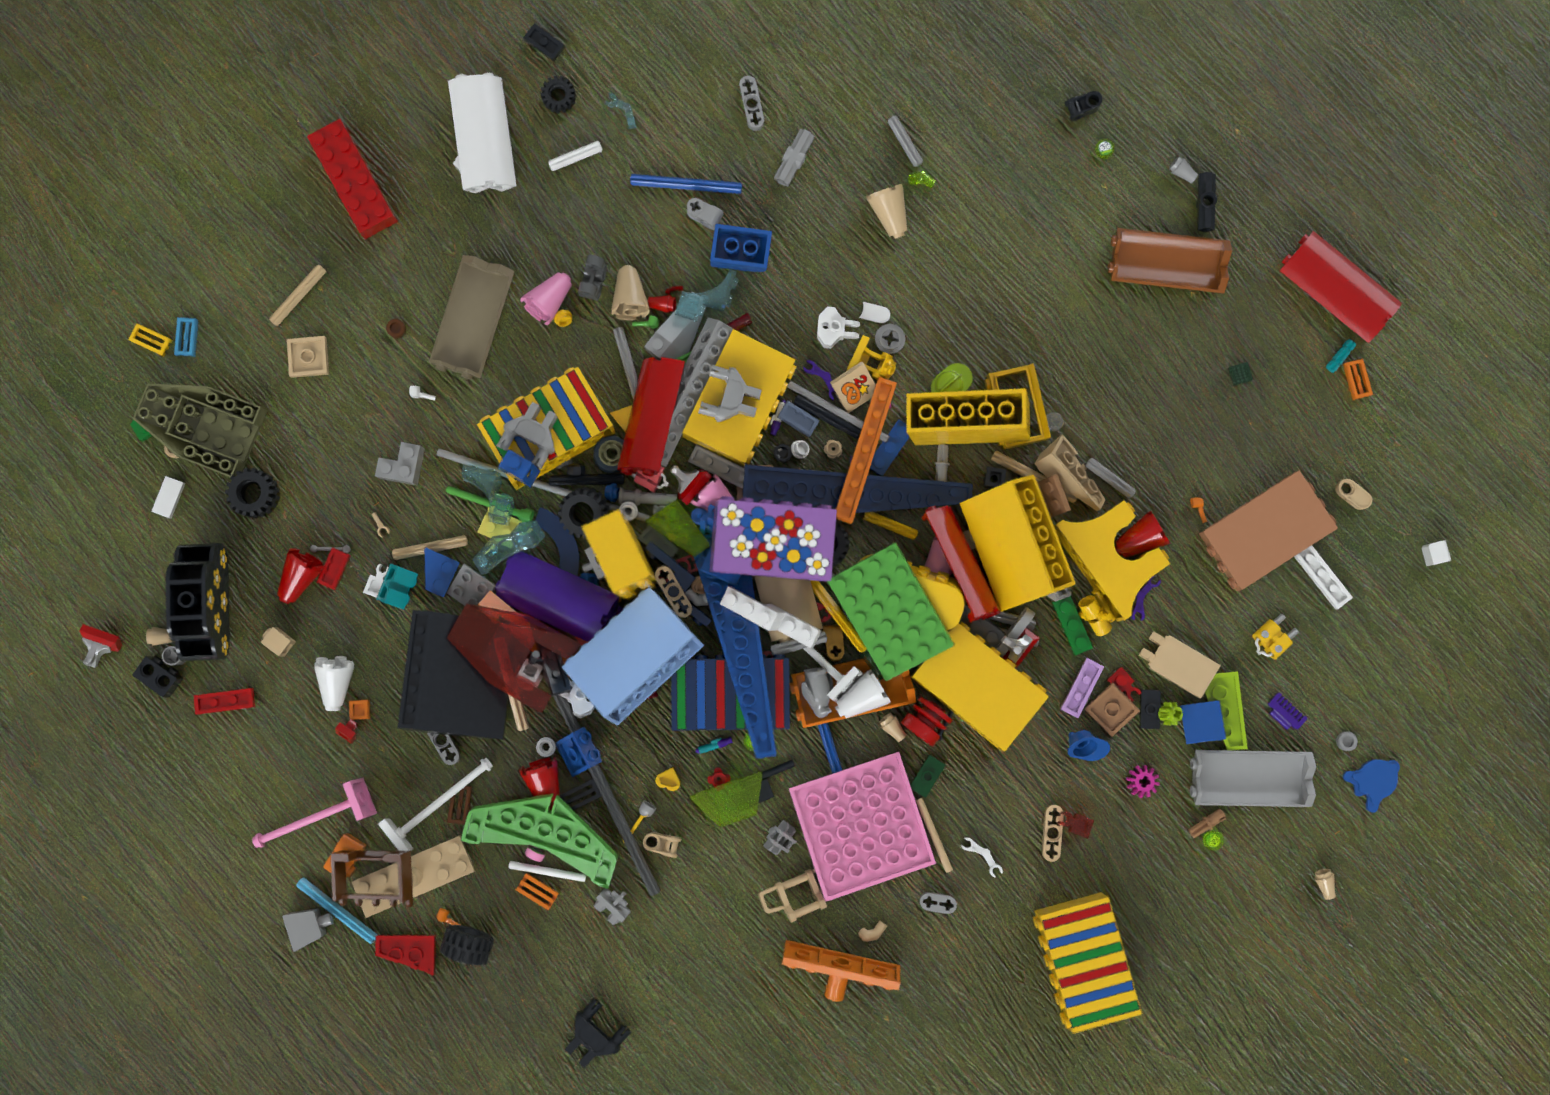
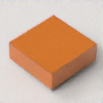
M370 700L349 701L350 719H371Z

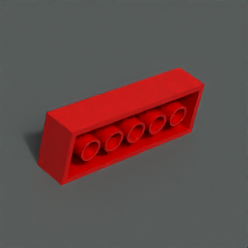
M340 118L307 136L358 232L364 239L398 222L347 127Z

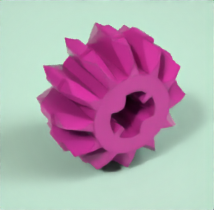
M1137 765L1135 766L1136 772L1129 770L1132 778L1126 777L1127 781H1131L1127 788H1133L1131 794L1135 795L1138 793L1139 798H1143L1144 794L1146 797H1151L1150 791L1153 793L1157 792L1154 785H1160L1159 782L1155 781V779L1159 778V775H1152L1154 769L1150 768L1148 770L1147 765H1143L1142 769ZM1145 779L1146 784L1139 783V780Z

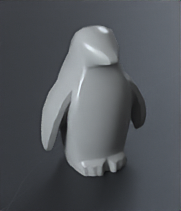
M826 668L805 669V682L801 684L802 694L814 714L819 718H824L832 712L829 708L830 697L827 695L833 689L832 677L829 673L826 674Z

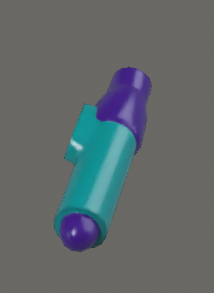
M731 737L713 739L711 743L698 747L696 753L703 754L733 743Z

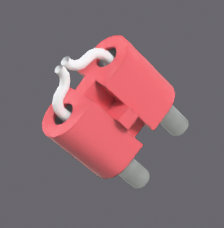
M662 466L659 473L654 476L643 475L642 471H637L636 474L630 475L635 478V483L653 493L657 488L661 489L669 484L666 481V476L663 474L665 468ZM662 477H663V482H664V483L661 484V486H659V484H660V482H661V479H662Z

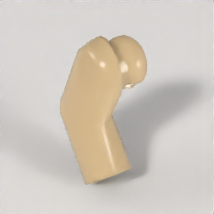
M879 920L874 929L867 930L862 928L858 935L864 942L875 941L879 939L887 925Z

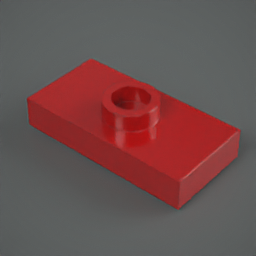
M332 547L317 583L336 590L351 555Z

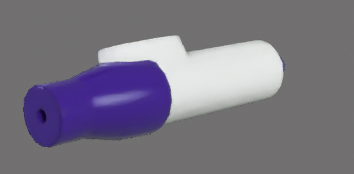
M785 400L779 402L776 414L772 416L770 435L776 436L782 420L777 418L786 403Z

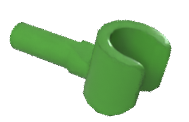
M649 316L648 321L632 322V326H647L656 329L660 320L656 316Z

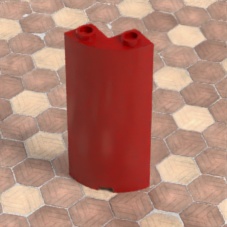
M1313 231L1309 236L1305 234L1298 242L1300 246L1292 256L1288 254L1281 262L1283 266L1279 271L1369 343L1382 330L1387 321L1394 316L1402 303L1316 232Z
M654 357L643 360L617 467L618 470H621V473L632 475L636 474L637 471H642V474L646 476H654L659 473L685 361L661 357V360H656Z
M948 505L936 508V506L929 507L925 510L922 519L923 521H929L971 612L967 615L970 623L978 619L983 621L998 615L1001 612L952 508Z

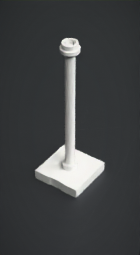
M803 648L823 668H826L827 672L837 681V685L827 694L835 702L864 675L860 669L853 667L846 675L842 676L814 648Z
M487 758L481 759V764L403 827L397 828L391 819H384L378 824L399 851H412L414 849L405 838L407 836L406 833L486 769L488 772L491 770L493 765Z

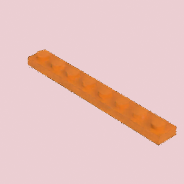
M882 377L877 379L837 503V520L849 524L853 522L896 388V382Z

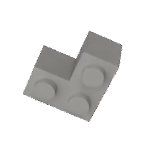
M401 442L398 461L378 458L375 477L418 486L425 448L420 445Z

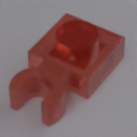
M1061 812L1062 815L1066 816V821H1058L1060 826L1069 827L1068 832L1086 839L1089 838L1094 820L1078 813H1074L1072 816L1069 812Z

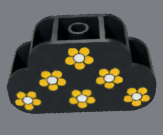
M221 543L178 545L174 554V562L169 563L167 567L166 626L170 639L175 641L176 653L181 661L224 660L228 656L230 647L229 568L227 551Z

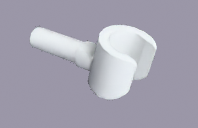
M419 386L409 387V393L412 398L421 397L434 401L436 399V396L420 393Z

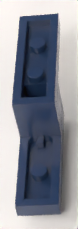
M652 541L647 544L645 548L648 551L646 553L654 560L656 558L663 562L662 566H668L671 570L675 571L674 575L685 592L696 577ZM671 579V581L668 580L664 587H666L669 583L675 581L673 579ZM671 586L668 589V594L671 597H676L679 594V589L676 586ZM681 596L675 602L679 603V610L686 613L689 606L682 604L681 599H684V597ZM691 603V615L694 616L692 620L700 626L704 624L707 627L711 622V618Z

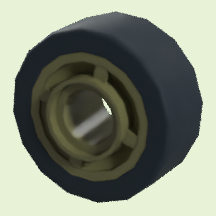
M606 436L597 442L594 448L593 459L600 470L606 473L621 471L617 467L624 442L622 438ZM610 450L614 451L617 457L610 459L606 453Z

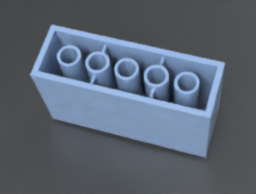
M648 587L642 590L633 602L628 603L618 616H614L604 629L597 631L590 642L583 644L576 655L569 657L562 668L602 716L618 726L704 645L653 589Z

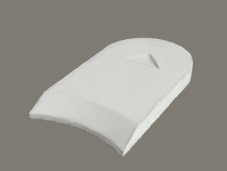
M863 302V311L859 318L883 324L890 319V311L886 307Z

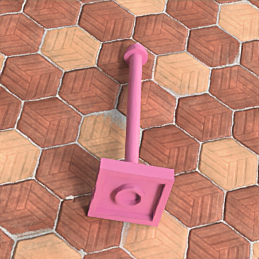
M364 778L343 784L348 800L262 835L258 833L252 838L254 846L262 848L265 846V842L350 807L353 810L356 821L377 814Z

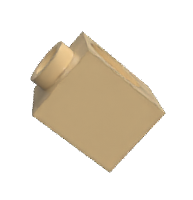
M277 627L267 629L262 636L264 639L261 641L263 645L280 657H285L296 642Z

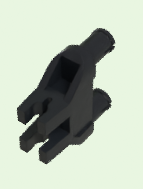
M592 998L583 1010L576 1012L575 1037L565 1048V1051L570 1055L580 1044L588 1049L579 1062L584 1068L595 1056L618 1053L621 1050L620 1045L632 1033L629 1028L623 1033L627 1026L622 1024L616 1033L609 1037L595 1025L591 1018L602 1007L600 1002L593 1007L598 1001L596 998Z

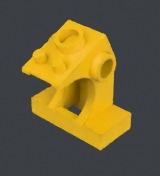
M863 335L847 371L862 361L874 379L877 380L878 377L889 380L896 369V363L892 359L893 356L886 352H882L880 355L868 349L867 345L870 338ZM870 357L880 361L877 369L867 365Z

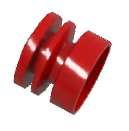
M920 696L917 701L923 705L922 709L914 704L913 708L918 714L915 716L907 713L900 723L927 744L934 747L940 738L935 729L938 727L945 731L947 728L940 722L943 720L951 724L953 720L947 715L945 710L933 701Z

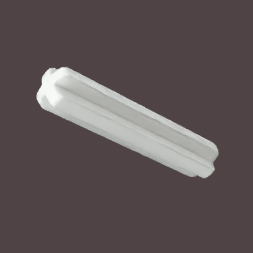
M595 141L551 159L548 163L551 170L555 171L601 152L602 147L599 141Z

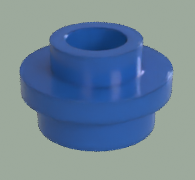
M612 483L605 488V498L613 503L619 499L620 488H618L617 484Z

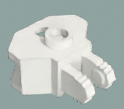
M826 307L819 315L817 339L823 348L829 349L844 338L858 339V333L844 332L845 327H860V322L845 320L844 317L840 316L835 307Z
M569 680L572 688L571 692L558 695L566 698L571 703L574 716L581 719L592 714L595 706L591 701L588 702L586 700L588 698L575 682Z

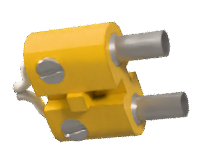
M1280 614L1274 620L1269 619L1252 635L1258 655L1264 654L1276 660L1293 644L1292 639L1299 631L1296 628H1293L1288 634L1280 631L1281 628L1278 625L1286 618L1283 614ZM1260 646L1265 648L1264 651H1260Z

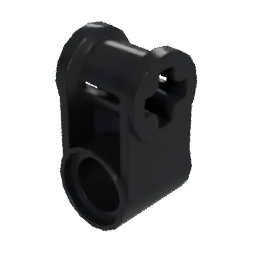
M1091 91L1067 100L1064 105L1068 107L1071 115L1070 120L1076 121L1097 112L1103 98L1098 91ZM1094 99L1097 104L1091 105L1088 100Z

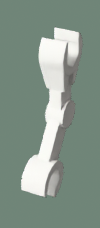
M969 837L964 838L970 841L971 844L969 847H964L963 845L961 847L966 851L981 854L990 867L989 873L991 876L995 877L992 872L995 867L999 868L1001 874L1003 873L1001 866L995 863L987 848L977 845Z

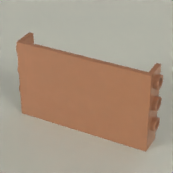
M1300 470L1290 474L1199 533L1207 546L1208 554L1216 559L1218 569L1226 574L1228 577L1227 582L1232 589H1236V591L1243 590L1338 529L1335 518L1328 514L1325 509V503L1316 496L1313 485L1306 481Z

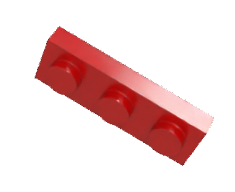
M253 688L193 695L195 715L255 707Z

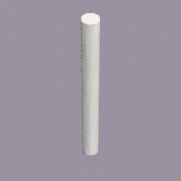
M515 861L509 862V869L581 882L586 881L587 875Z

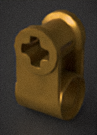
M838 624L823 626V631L827 636V641L825 642L827 656L833 662L840 661L844 656L843 630ZM833 648H837V651H841V653H838V657H834V654H830V652L833 651Z

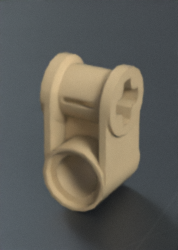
M649 832L645 835L643 845L646 850L677 858L676 851L681 838L657 832ZM648 837H655L658 841L657 844L649 846L646 842Z

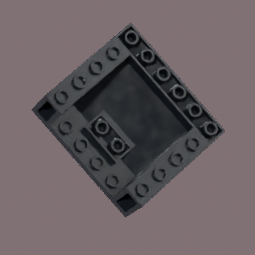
M413 610L397 728L411 732L504 740L509 696L494 639L501 636L505 637L513 666L516 638L493 620Z

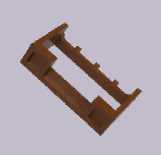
M340 850L331 853L333 901L339 900L341 906H346L347 899H355V905L361 906L363 899H372V905L378 907L380 899L390 900V906L396 907L397 900L402 903L406 901V907L413 906L411 851ZM352 860L398 862L399 894L347 893L345 862Z

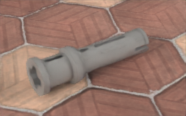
M620 487L619 504L621 505L629 501L633 502L636 506L640 505V503L676 506L677 494L641 492L639 489L624 490Z

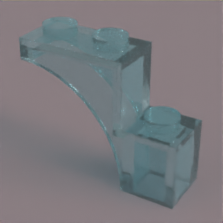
M729 269L726 278L712 290L702 293L682 291L675 315L697 322L698 316H703L706 306L724 312L726 306L730 307L733 298L730 292L731 289L735 290L738 279L735 276L737 271Z
M463 465L461 471L463 481L477 486L489 500V521L509 526L515 506L514 498L505 493L499 494L502 484L501 473L491 469H480L473 465Z
M537 521L519 523L510 534L493 536L472 560L481 574H487L506 558L523 550L535 548L545 535Z

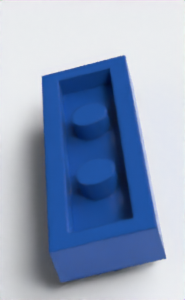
M899 419L889 432L888 436L890 437L886 443L882 442L874 454L870 470L879 476L884 475L909 439L907 424Z

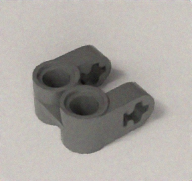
M589 254L585 263L584 278L580 282L578 293L581 297L598 301L602 291V283L607 272V264L603 258Z

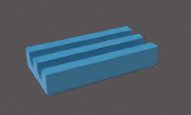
M177 317L175 356L195 357L198 319ZM183 322H186L183 351H181ZM189 336H190V348H189V352H188Z

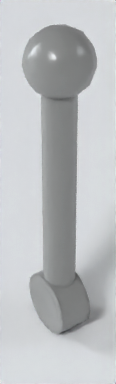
M312 545L310 551H331L332 547ZM347 545L344 547H334L346 553L351 551L350 546Z

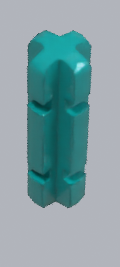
M1348 339L1326 365V369L1334 373L1356 347V343Z

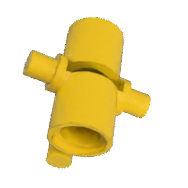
M1094 589L1092 591L1093 595L1086 596L1079 601L1078 606L1081 609L1079 616L1089 622L1096 636H1103L1111 631L1112 625L1110 623L1115 621L1116 618L1099 589Z

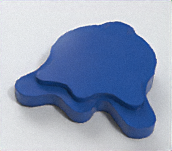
M1373 759L1365 762L1355 771H1345L1343 779L1353 784L1355 796L1361 797L1366 795V809L1374 813L1377 812L1381 800L1389 796L1396 789L1400 766L1395 760Z

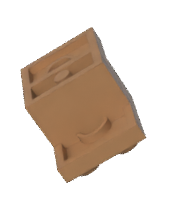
M1057 474L1037 482L1051 518L1071 510Z

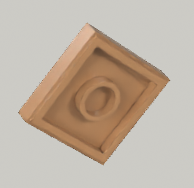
M1113 682L1084 708L1111 737L1140 712V709Z

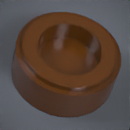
M392 319L387 323L386 331L392 338L398 339L405 335L406 325L400 319Z

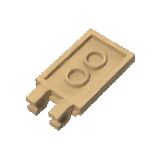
M1153 631L1149 640L1159 645L1157 651L1153 654L1143 648L1138 656L1149 662V669L1201 699L1221 665L1170 635H1166L1164 638Z

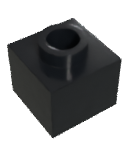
M987 466L983 487L993 489L1004 484L1007 469ZM991 476H995L997 482L993 483L990 480Z

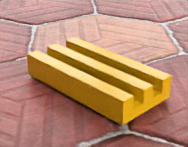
M136 323L128 339L163 357L166 355L165 351L169 349V343L173 341ZM141 329L165 341L160 343L139 333L138 330ZM135 336L143 338L155 345L160 346L161 349L158 350L156 348H153L134 338Z

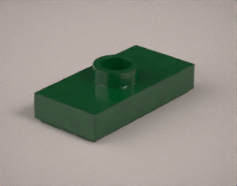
M928 755L910 784L911 789L926 798L946 765L933 756Z

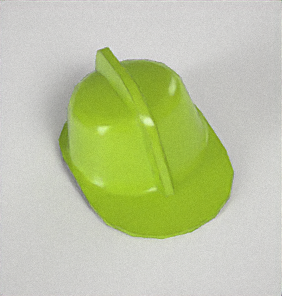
M951 364L934 378L931 384V393L966 391L972 384V372L964 364Z

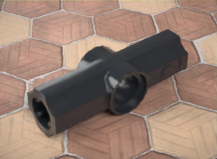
M1212 172L1198 174V200L1196 201V208L1198 210L1197 230L1201 232L1215 230V205L1217 203V196L1215 194L1216 174ZM1203 199L1209 200L1210 205L1204 204Z

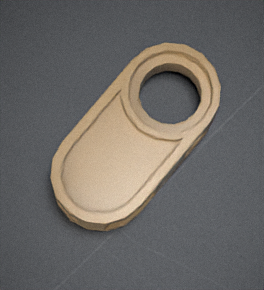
M1344 479L1337 483L1336 493L1355 509L1363 510L1371 506V495L1353 480ZM1343 483H1347L1351 487L1348 494L1344 493L1341 489Z

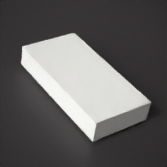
M165 476L151 512L172 519L185 483Z

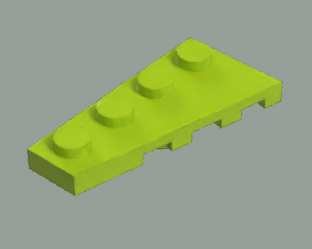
M1238 671L1216 673L1206 689L1205 695L1208 702L1220 700L1226 739L1223 741L1227 751L1248 749Z

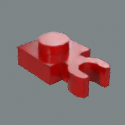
M1119 667L1106 679L1109 684L1113 682L1122 692L1124 691L1125 695L1132 702L1134 701L1130 695L1132 691H1135L1138 695L1141 694L1138 688L1131 686L1134 680L1122 667Z

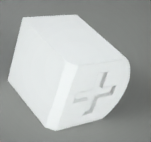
M1446 540L1422 546L1426 566L1452 561Z

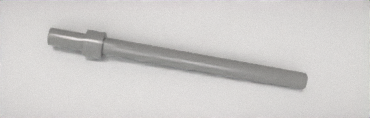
M792 381L789 382L787 388L862 429L864 421ZM881 432L879 439L886 443L890 436Z

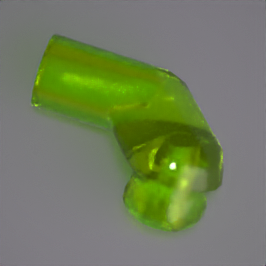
M924 171L913 172L908 177L910 184L924 183L930 189L937 182Z

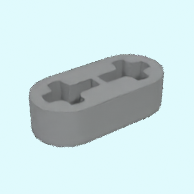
M925 892L919 899L921 907L927 911L951 914L957 907L955 899L949 895ZM931 896V900L937 901V903H930L929 907H927L923 900ZM947 899H950V903L953 906L946 910L945 906L939 905V903H945Z

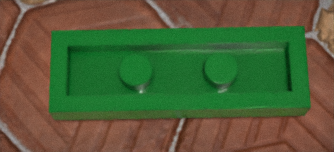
M1071 596L1052 602L1074 656L1092 649V644Z

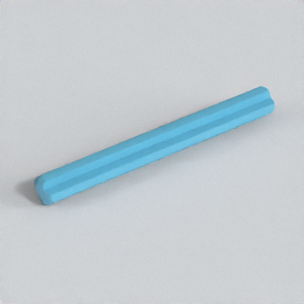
M301 878L296 886L364 940L370 944L376 940L377 934L333 901V899L306 878Z

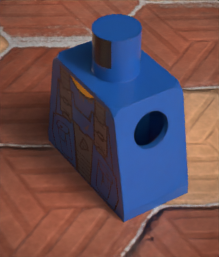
M511 450L507 451L498 466L499 470L530 488L540 473V470L532 462Z

